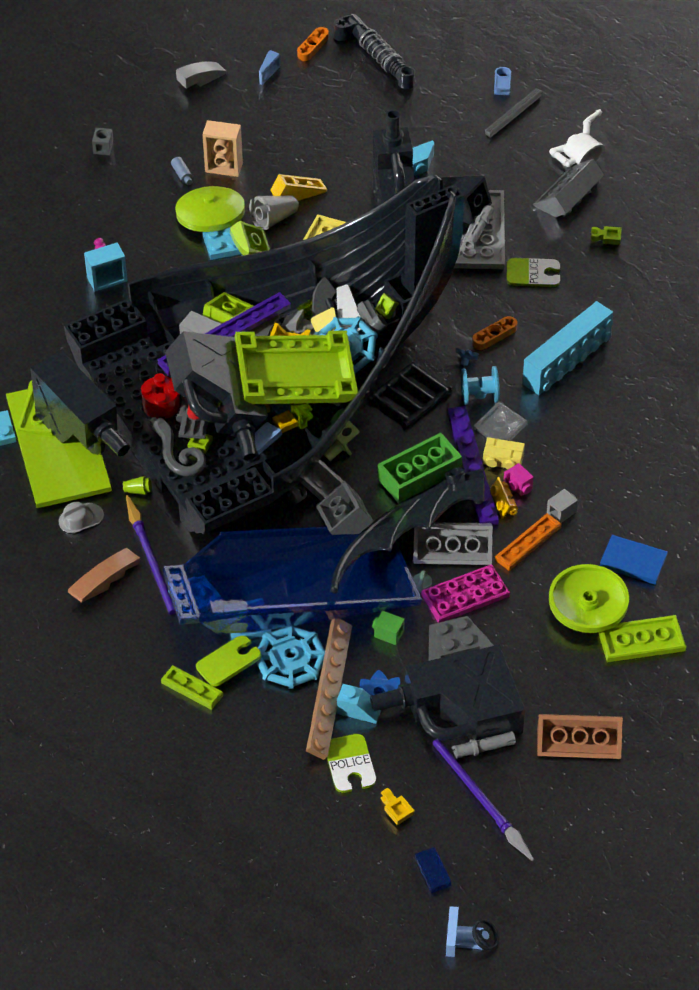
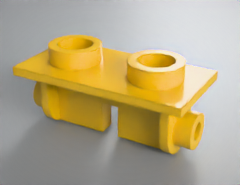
M498 477L491 486L490 492L501 519H503L506 513L510 515L517 514L518 507L514 499H510L512 498V493L509 485L501 482L500 477Z

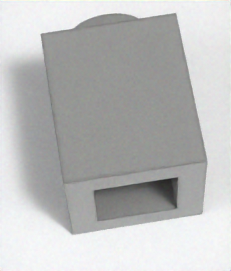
M563 489L548 500L547 513L562 523L577 512L578 500L575 495Z

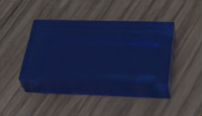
M435 847L415 854V860L431 893L451 886V880Z

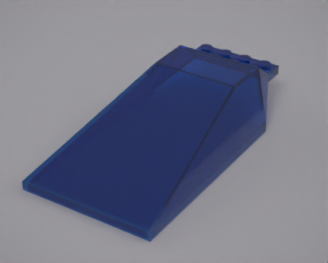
M327 527L220 532L218 537L185 564L163 567V574L179 623H200L216 634L257 632L421 605L422 598L396 541L391 552L387 550L372 551L354 561L344 573L339 583L338 592L333 594L330 588L334 570L341 556L359 534L332 535Z

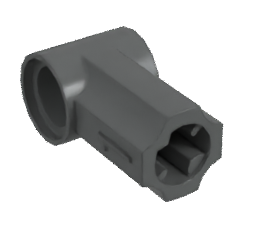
M362 301L358 304L357 312L374 332L379 334L388 327L386 321L378 314L371 301Z

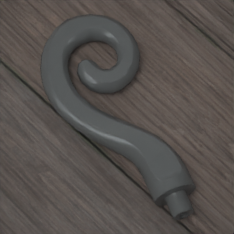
M153 417L150 420V423L153 425L152 429L162 438L163 457L171 471L187 477L198 475L204 470L206 457L202 450L195 447L183 449L179 454L180 462L183 465H187L188 457L195 456L197 463L192 466L181 465L175 460L173 455L174 434L171 426L163 418L157 419Z

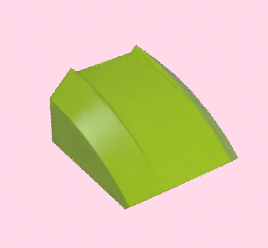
M239 221L230 227L232 240L242 255L270 250L263 227H257L243 221Z
M223 292L204 305L202 316L223 324L252 308L253 305Z

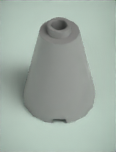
M256 196L250 200L249 212L250 216H254V225L267 230L297 212L299 202L294 196Z

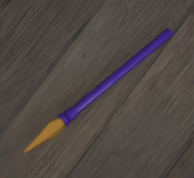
M126 495L129 521L133 524V528L140 538L169 614H175L176 608L147 538L142 515L130 497Z

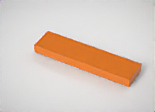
M548 513L545 514L495 556V561L510 571L561 528L562 523Z

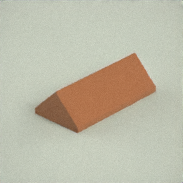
M539 714L537 755L621 759L623 717Z

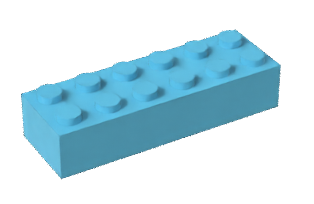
M596 301L524 359L522 384L538 395L549 390L552 384L561 380L563 375L568 371H572L580 361H584L591 352H595L602 343L610 339L612 335L613 311Z

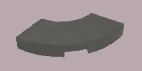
M326 277L321 279L313 292V317L328 310L325 300L332 298L337 292Z

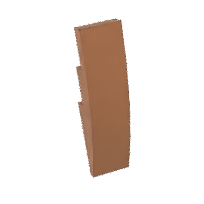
M125 548L87 572L68 589V593L82 603L108 590L110 583L124 577L125 570L139 564L140 557L128 548Z

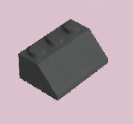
M346 481L316 505L332 535L359 534L373 522L359 494Z

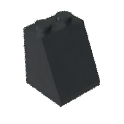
M485 176L441 178L443 188L455 184L464 194L463 222L473 224L476 217L481 214L483 207L492 204Z

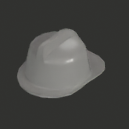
M72 502L64 508L59 518V526L67 533L80 532L99 524L103 520L104 512L100 506L93 503Z

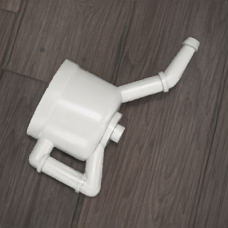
M600 109L596 110L595 113L583 121V133L572 135L568 138L565 145L551 148L549 153L552 157L560 161L565 167H571L575 163L579 164L593 158L597 161L603 154L605 147L589 134L591 122L600 116L602 111ZM561 152H564L570 159L564 157Z

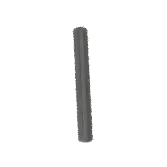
M535 88L486 128L485 135L488 137L495 135L540 98L542 91Z

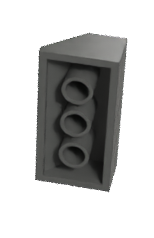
M594 158L571 166L533 205L554 217L566 216L572 211V207L581 202L582 197L587 196L591 192V188L600 183V179L604 174Z

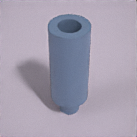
M181 157L173 158L171 165L182 183L191 185L193 183V176Z

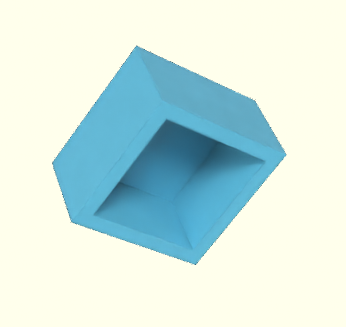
M118 242L84 253L87 278L94 292L128 281L125 255Z

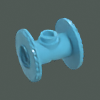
M492 366L491 376L481 377L480 379L478 377L467 378L466 369H461V393L464 405H468L469 395H474L477 399H483L488 393H493L495 403L499 402L500 384L496 366Z

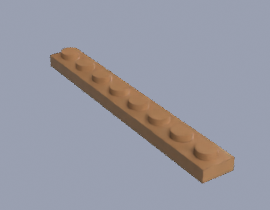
M337 617L331 620L306 752L323 760L328 756L337 710V698L340 693L352 629L351 624Z

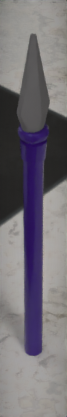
M440 739L434 740L433 745L493 817L501 832L506 835L508 842L533 861L534 858L520 832L513 828L512 824L500 814Z

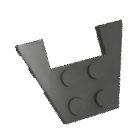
M468 616L429 625V661L494 646Z

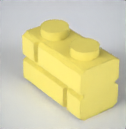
M487 437L483 453V464L489 467H502L507 470L518 463L522 465L525 443Z

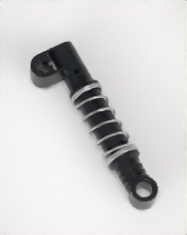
M350 14L334 21V39L345 41L356 37L361 47L367 50L368 54H372V58L376 59V62L381 64V67L387 73L392 74L398 80L399 87L403 89L413 88L415 69L411 66H406L403 63L402 57L374 29L369 28L356 14Z

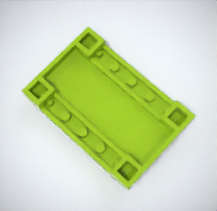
M328 331L327 335L255 336V332L235 333L244 400L251 404L345 403L353 400L358 393L347 331Z

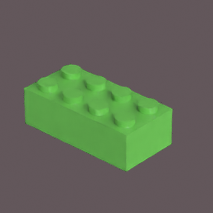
M439 433L377 465V479L399 504L446 480L445 473L448 470L457 467L462 468V456L444 435Z

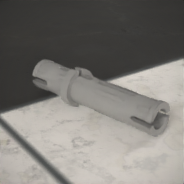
M484 206L481 214L476 217L475 224L464 241L466 248L473 249L483 229L488 226L489 219L494 213V209L491 206Z
M511 731L481 740L472 739L468 743L454 745L452 749L455 759L468 755L477 756L484 751L514 745L516 741H513L515 736Z

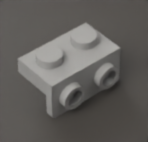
M319 460L301 483L322 501L344 481L326 466L324 462Z

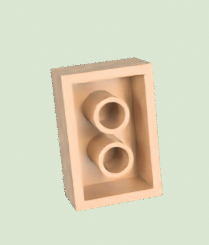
M207 120L203 131L205 172L238 177L243 164L241 125Z

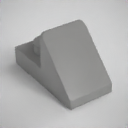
M303 309L287 315L281 325L286 332L302 334L306 330H311V335L315 333L311 321L304 319Z

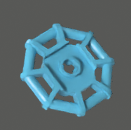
M333 317L330 323L319 332H315L314 335H327L328 331L333 330L335 327L334 331H347L352 362L360 355L364 357L353 366L356 376L358 371L370 361L375 360L374 354L378 334L363 321L362 317ZM340 325H352L348 329L340 327ZM360 328L365 334L360 335L356 330ZM365 341H368L367 351L363 347Z
M290 624L288 627L262 635L263 639L258 647L261 652V658L256 663L263 675V680L266 682L272 681L293 689L294 686L319 678L325 649L318 638V633L299 629ZM295 636L302 637L304 639L300 638V640L295 639ZM310 643L313 644L316 651H311L309 647ZM271 644L273 646L272 650L270 649V652H265L268 645ZM287 653L295 654V656L288 658ZM317 658V661L314 667L312 668L310 666L311 659ZM264 660H270L273 666L268 669ZM278 671L284 676L289 675V678L276 675L275 673ZM302 671L307 672L306 674L293 678V675Z

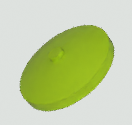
M208 186L192 190L183 195L178 200L175 210L177 220L184 227L199 232H214L229 228L239 222L245 213V204L243 197L230 188Z
M581 564L569 567L559 573L550 586L549 605L552 613L562 624L579 632L597 633L611 629L622 621L628 610L629 592L624 581L616 573L602 566Z

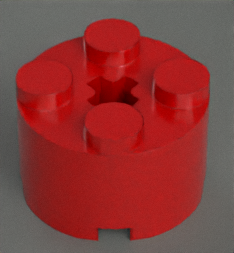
M159 373L148 379L141 386L143 409L148 416L156 417L157 419L164 416L165 418H170L179 411L180 394L174 391L170 377Z

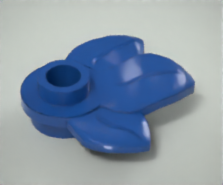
M380 670L374 673L371 680L360 679V688L370 695L395 690L400 685L399 677L388 680Z

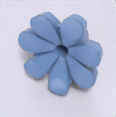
M456 348V353L462 357L461 365L468 366L469 360H477L479 357L478 353H472L469 349L465 352L463 349Z

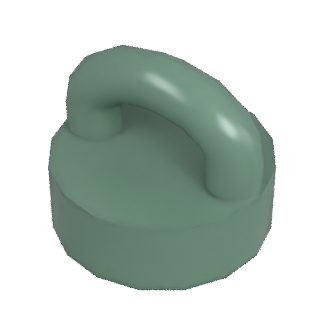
M423 570L413 577L412 586L414 590L421 593L422 590L432 587V578L426 574V571Z

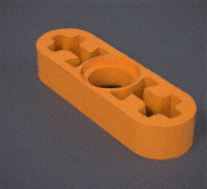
M325 27L316 28L298 47V59L301 61L310 60L328 41L329 30Z
M507 316L475 333L472 339L473 347L477 350H484L515 333L517 330V320L514 317ZM497 331L500 334L492 335L490 332Z

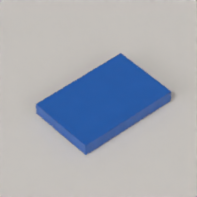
M612 535L601 559L600 566L613 572L656 585L668 551Z

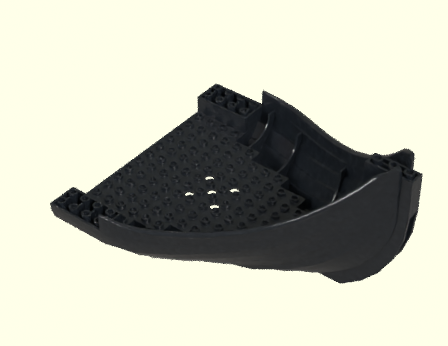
M437 175L416 179L400 192L370 211L314 237L254 254L192 264L149 275L128 283V299L64 325L67 342L76 364L116 405L119 433L130 445V449L161 493L169 490L179 504L180 520L189 532L195 531V533H202L204 535L273 503L300 484L331 447L365 399L395 349L422 323L437 303L452 275L460 251L464 214V194L455 184L443 188V181ZM324 277H326L335 290L337 287L348 285L357 308L359 303L367 300L371 301L374 307H376L383 293L388 294L399 303L390 319L382 316L388 327L380 332L376 339L375 360L370 361L356 373L355 379L358 393L353 400L341 403L339 407L330 403H292L295 407V412L291 414L298 421V426L282 433L256 459L251 461L243 459L238 438L234 437L233 434L217 433L215 423L209 422L206 434L213 436V441L205 454L206 466L204 470L198 475L186 477L178 475L169 469L163 457L162 438L152 429L153 425L150 423L152 417L144 412L141 386L148 379L159 373L171 378V375L168 376L158 365V359L166 355L165 351L180 335L179 325L191 311L203 315L204 305L223 292L253 306L280 292L291 303L290 309L279 314L281 325L287 315L302 309L304 310V319L311 321L313 317V292L317 284ZM337 292L332 297V300L337 299ZM368 341L363 343L365 351L368 349ZM360 355L352 362L353 366L364 357ZM180 394V407H181L182 398H181V394ZM178 411L170 418H165V416L159 418H163L171 426L174 434L173 455L175 460L183 465L179 460V454L183 449L188 448L187 444L191 438L179 437L181 423L176 421V416L179 414ZM271 411L267 413L268 417L255 429L256 431L266 422L275 426L272 421V417L275 415ZM189 456L188 464L183 466L194 465L197 463V458Z

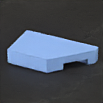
M266 422L255 432V444L258 455L282 435L281 429Z

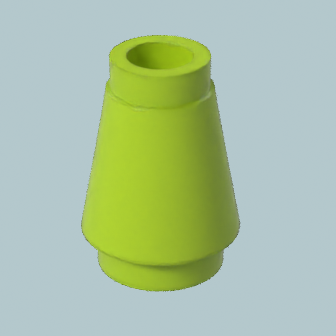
M142 476L123 481L124 493L144 495L151 493V478Z

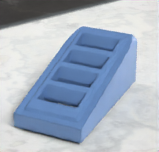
M271 50L267 53L259 70V82L261 85L280 68L279 53Z

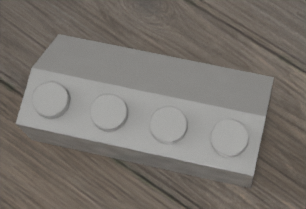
M434 522L430 531L426 530L423 526L414 527L413 563L491 565L492 523Z

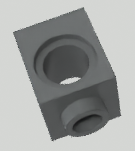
M95 128L92 140L93 154H111L114 142L112 129Z

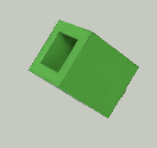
M382 611L379 618L376 617L372 625L374 637L397 645L404 632L405 619Z

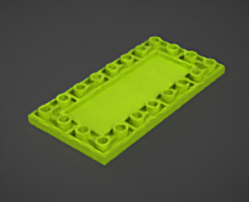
M30 389L6 394L15 431ZM26 413L21 428L34 429L29 415ZM16 431L37 508L112 491L102 455H95L88 451L75 436L61 443L54 434L53 436Z

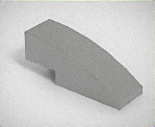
M217 62L193 63L176 70L177 81L185 88L194 84L201 87L227 74V71Z

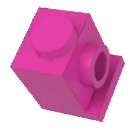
M519 463L504 472V482L520 496L528 494L533 489L534 477Z

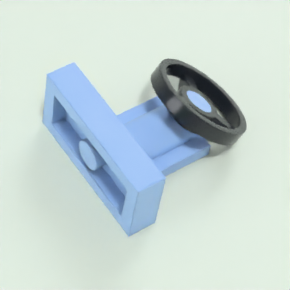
M450 907L446 956L455 957V947L491 950L498 945L499 934L496 927L490 921L485 919L479 920L473 927L457 926L459 907ZM479 923H484L489 927L484 929L477 926ZM491 930L493 931L495 939L492 947L489 942L491 938Z

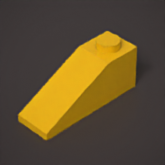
M279 174L270 191L274 196H294L299 201L326 193L328 189L321 179Z

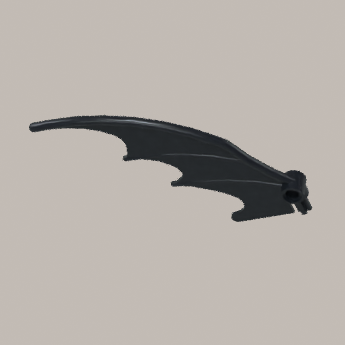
M459 467L450 469L445 473L446 480L422 494L396 505L376 519L357 536L341 556L334 570L330 588L333 594L338 592L339 583L346 570L364 554L377 550L391 552L394 542L402 534L414 527L423 526L426 530L430 531L433 523L448 508L459 501L469 499L473 500L475 504L483 503L484 471L478 469L465 472L463 468Z

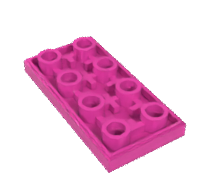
M491 564L422 590L421 595L437 622L440 623L510 597V592Z

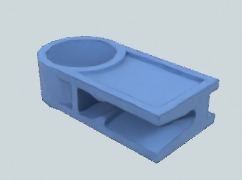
M499 67L495 70L494 94L510 95L511 70L509 68Z

